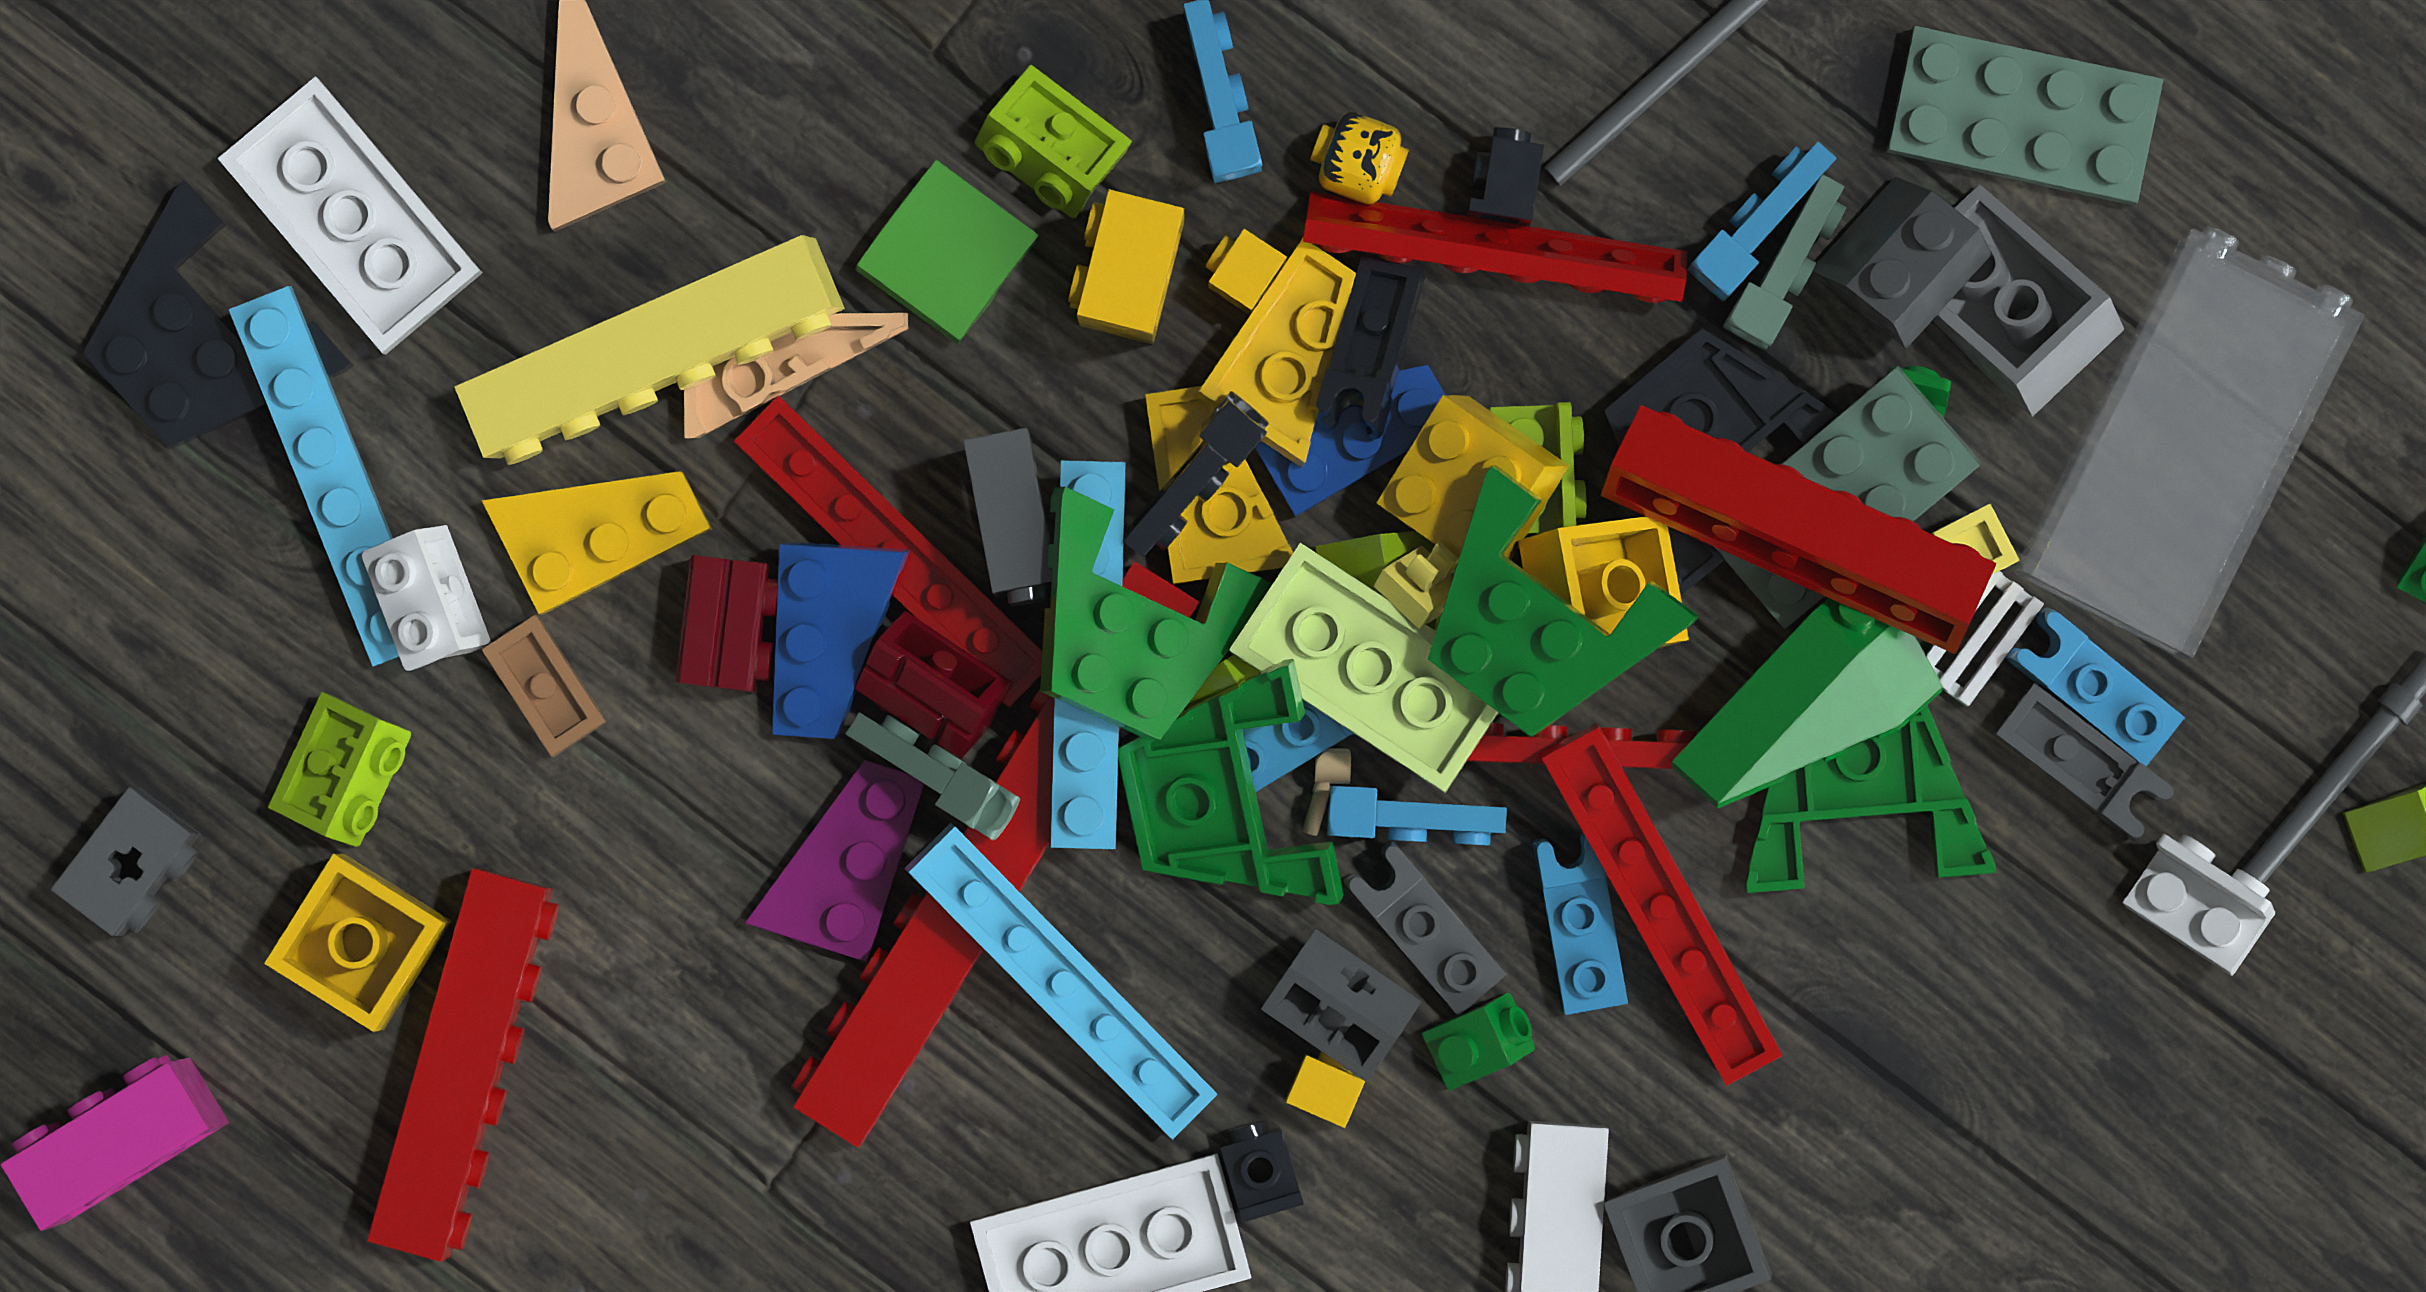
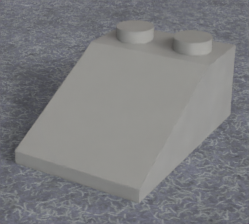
M1979 184L1955 209L1980 228L1991 256L1938 313L1933 321L1992 382L2033 417L2124 330V327L2109 295Z

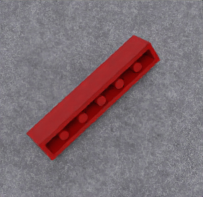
M1640 405L1611 463L1601 494L1606 499L1953 654H1956L1997 564L1982 557L1978 551L1968 545L1948 542L1922 530L1918 524L1907 518L1892 517L1863 504L1859 498L1849 492L1831 490L1804 478L1799 471L1788 465L1768 462L1744 451L1739 444L1732 440L1712 437L1686 425L1679 417L1671 413L1656 412L1643 405Z
M472 868L367 1242L439 1262L450 1258L452 1248L460 1251L463 1250L473 1215L463 1211L469 1187L477 1189L481 1187L490 1156L489 1151L480 1149L487 1124L497 1127L506 1101L507 1090L498 1087L504 1063L515 1064L523 1041L525 1028L516 1026L515 1023L521 1002L532 1003L541 976L542 966L532 964L539 939L550 940L559 911V904L550 902L553 888L482 868Z

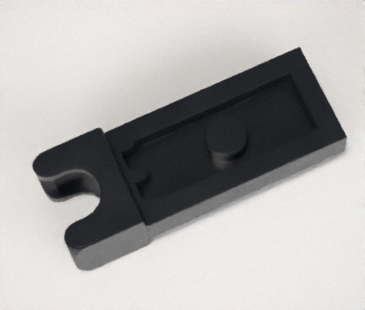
M1361 255L1330 366L1325 371L1316 402L1317 421L1324 429H1334L1338 424L1341 413L1346 408L1359 406L1363 408L1362 416L1367 424L1366 431L1368 437L1376 440L1383 435L1392 404L1391 394L1425 280L1423 268Z
M1230 391L1202 423L1199 435L1203 439L1201 444L1127 528L1124 542L1141 557H1144L1155 544L1162 550H1165L1188 522L1181 516V513L1196 496L1204 503L1212 497L1229 475V472L1222 466L1228 460L1235 467H1238L1266 435L1267 431L1265 428L1269 422L1240 396Z

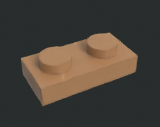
M538 615L527 619L482 649L551 757H555L607 723Z

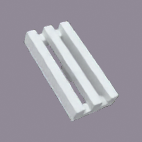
M2001 571L1991 575L1977 608L1993 587L2003 592L2002 596L1945 673H1942L1934 666L1946 650L1932 645L1925 654L1943 685L1942 690L1965 707L1971 704L2044 605L2036 597L2026 593L2020 585L2003 576ZM2015 601L2023 607L1965 687H1961L1955 681Z

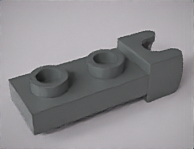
M2032 683L1993 733L1995 737L2090 808L2095 815L2129 840L2136 841L2144 834L2143 824L2131 814L2129 808L2132 796L2141 791L2154 800L2170 799L2174 794V789L2170 784L2142 763H2137L2135 759L2035 683Z
M1388 841L1381 847V854L1391 868L1390 879L1386 884L1380 887L1369 886L1357 874L1347 875L1343 883L1450 1008L1460 1016L1507 974L1393 841Z

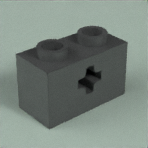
M129 787L51 890L111 936H122L128 929L138 933L159 907L160 903L153 896L169 877L174 882L178 881L196 859L199 852L192 845L201 833L142 788ZM141 852L142 855L138 859L137 865L144 871L142 876L126 877L123 879L121 875L125 872L126 866L119 860L121 855Z
M1315 929L1261 1010L1368 1082L1422 1001Z

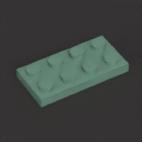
M1914 26L1909 40L1886 153L2134 206L2139 200L2164 79Z
M1897 366L1782 464L1796 469L1804 478L1831 490L1849 492L1859 498L1863 504L1885 514L1915 521L1976 470L1982 462L1903 370ZM1716 548L1724 560L1784 629L1824 597L1817 592Z

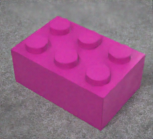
M168 1054L159 1059L154 1057L122 1076L128 1086L118 1093H115L113 1088L103 1093L100 1090L69 1108L67 1112L72 1119L71 1122L62 1127L58 1121L47 1127L44 1124L11 1144L16 1155L0 1165L40 1231L67 1223L230 1123L191 1058L171 1061Z

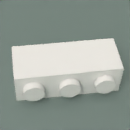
M1528 1121L1527 1135L1516 1134L1513 1172L1525 1173L1523 1199L1512 1198L1509 1236L1520 1237L1519 1263H1507L1505 1292L1599 1291L1603 1202L1609 1128L1606 1126Z

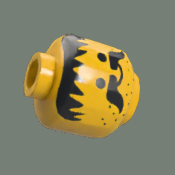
M1347 112L1340 117L1335 128L1323 124L1310 160L1322 164L1319 172V183L1325 190L1366 205L1376 203L1382 194L1392 197L1409 149L1400 146L1401 134L1394 126L1356 112Z

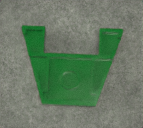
M1493 465L1485 474L1428 660L1530 737H1533L1616 677L1653 653L1660 646L1694 624L1699 615L1656 583L1650 581L1612 633L1606 632L1504 555L1506 549L1542 499L1497 465Z
M1056 487L1051 495L1050 512H1056L1054 544H1048L1047 569L1052 570L1051 606L1050 608H1045L1040 692L1147 740H1161L1229 651L1272 586V583L1228 562L1216 563L1197 617L1193 620L1094 574L1092 570L1114 509L1070 488Z
M1294 659L1283 660L1182 711L1161 740H1147L1135 735L1119 745L1118 760L1144 871L1222 885L1224 881L1259 887L1262 893L1284 896L1287 892L1314 897L1315 903L1326 905L1339 904L1344 894L1332 841L1269 849L1267 847L1242 730L1301 721L1305 715V709Z
M1928 705L1899 731L1879 740L1876 736L1846 748L1842 756L1828 762H1824L1822 758L1788 773L1786 780L1767 787L1744 882L1745 893L1805 888L1799 825L1801 821L1922 811L1930 812L1935 878L1996 873L1994 859L1990 850L1985 845L1976 824V817L1968 799L1964 796L1950 763L1952 761Z

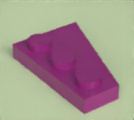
M864 760L745 923L868 962L925 784L908 773Z

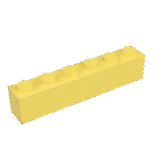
M800 235L455 386V389L483 458L501 459L505 457L507 465H511L541 453L543 448L540 441L562 432L564 439L569 440L597 429L601 426L597 416L618 407L622 415H627L653 405L658 401L655 391L677 382L680 390L702 384L716 376L713 366L735 357L738 365L762 358L774 351L770 341L793 332L796 340H800L824 331L832 326L828 316L845 308L816 238Z

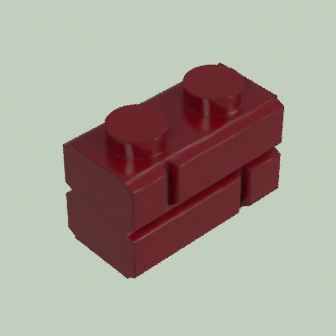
M691 555L676 683L756 693L757 680H769L773 643L762 642L765 616H777L778 579L770 578V565Z
M904 611L875 643L855 689L874 701L881 711L895 715L925 735L932 745L936 744L957 758L962 759L990 727L1011 681L907 611Z

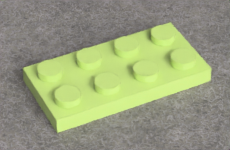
M1302 543L1298 545L1229 649L1232 654L1260 672L1283 660L1294 659L1302 700L1444 793H1446L1498 714L1496 710L1428 660L1436 631L1427 625L1418 629L1389 600Z

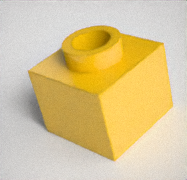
M1243 229L1236 241L1225 236L1205 268L1214 273L1209 280L1208 288L1251 315L1285 265L1287 256L1246 229Z
M1322 1051L1318 1058L1305 1053L1285 1101L1290 1105L1345 1128L1365 1081Z

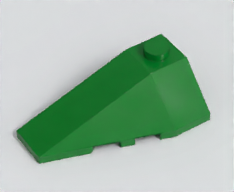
M1828 598L1803 621L1672 761L1671 768L1713 806L1719 809L1786 780L1788 773L1822 758L1824 762H1828L1844 755L1845 749L1874 736L1879 740L1899 731L1942 692L1943 685L1915 636Z

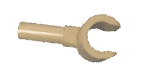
M1328 748L1316 756L1315 784L1312 790L1314 793L1302 832L1317 836L1329 798L1330 784H1350L1351 753L1349 749Z

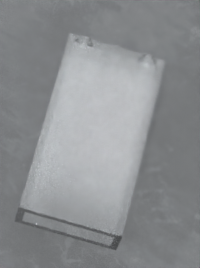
M2205 226L2202 232L2193 228L2180 239L2019 559L2020 561H2018L2012 573L2182 660L2194 657L2365 317L2364 314L2350 308L2354 300L2344 292L2325 284H2319L2315 290L2293 279L2297 271L2290 265L2268 255H2262L2260 260L2257 261L2236 250L2240 243L2236 238L2210 226Z

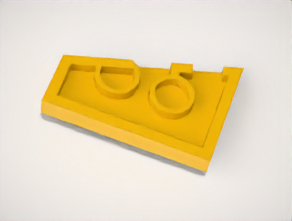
M1302 238L1196 395L1197 398L1215 409L1230 391L1236 393L1269 422L1265 428L1267 433L1261 441L1301 468L1306 462L1311 443L1310 439L1316 420L1317 398L1325 371L1330 366L1356 273L1314 244L1303 242Z
M1202 386L1145 394L1159 491L1203 441L1199 436L1202 423L1212 413L1214 408L1196 397ZM1246 459L1238 467H1235L1227 460L1222 467L1229 472V475L1219 489L1205 503L1196 496L1181 513V516L1188 522L1168 546L1173 585L1209 580L1216 563L1228 562L1249 573L1283 569L1292 556L1293 551Z
M682 471L482 500L539 615H543L712 530Z

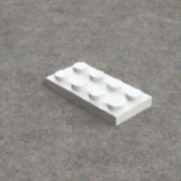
M316 76L218 158L376 347L385 355L482 274L477 265Z
M1218 1153L970 1221L989 1292H1203L1252 1278Z

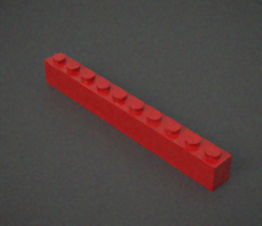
M1135 561L1127 573L1123 571L1122 587L1189 618L1193 616L1200 605L1198 600ZM1040 689L1029 706L1030 709L1038 713L1026 735L1015 729L995 760L996 763L1005 768L996 783L1020 797L1013 817L995 840L969 826L963 834L1019 892L1051 843L1055 698L1040 692ZM914 892L912 893L893 924L903 931L890 953L881 947L874 953L859 978L869 985L856 1007L846 1001L843 1003L825 1032L826 1035L835 1041L822 1061L813 1056L808 1059L791 1087L801 1094L793 1108L857 1148L862 1146L984 951L928 892L924 898Z

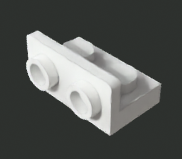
M447 525L412 530L362 553L363 562L405 670H415L442 658L471 653L492 643Z
M2163 833L2156 843L2158 852L2125 898L2123 904L2130 911L2233 976L2275 915L2272 903L2265 898L2270 890L2260 881L2240 869H2237L2231 877L2211 864L2216 855L2188 835L2183 834L2177 842Z

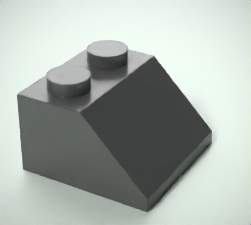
M1895 176L1818 261L1812 274L1907 349L1991 256V253L1978 226L1932 190Z
M1727 1153L1665 1175L1603 1202L1637 1292H1739L1771 1280L1772 1273Z

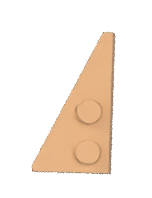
M559 0L548 222L554 232L666 183L586 0Z
M908 313L832 314L828 316L832 326L815 335L796 340L794 333L791 332L770 341L774 351L762 358L738 365L735 357L713 366L716 375L714 378L684 390L685 438H701L772 401L778 395L781 396L908 330Z

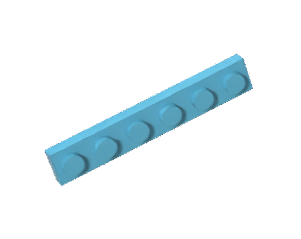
M287 286L233 307L229 311L371 664L376 666L399 657V654L363 562L362 553L393 539L293 288L292 286Z
M1061 461L1060 487L1070 488L1114 509L1092 571L1100 577L1123 586L1126 463ZM1056 698L1054 705L1051 848L1116 849L1119 727Z
M950 823L904 868L1172 1140L1218 1095L953 824Z

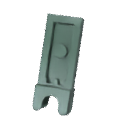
M1823 174L1815 182L1759 286L1750 282L1742 290L1723 325L1724 329L1766 351L1768 346L1772 345L1793 307L1784 301L1783 298L1787 291L1796 296L1800 294L1816 265V262L1808 259L1806 256L1818 235L1826 240L1830 239L1847 208L1837 202L1845 186Z
M859 712L846 733L849 737L942 794L935 804L936 806L992 840L1000 836L1018 807L1020 797L967 766L965 762L936 744H933L928 754L915 747L914 743L920 734L888 714L880 725Z

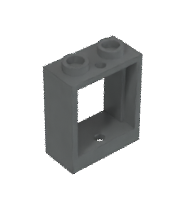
M1028 428L964 440L993 594L996 598L1007 597L1011 607L1047 601V589L1052 588V570L1047 569L1048 544H1051L1032 440Z

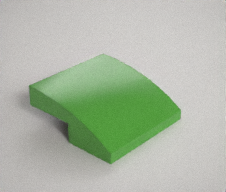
M936 160L858 262L855 270L958 345L993 301L998 289L1033 247L1039 235Z

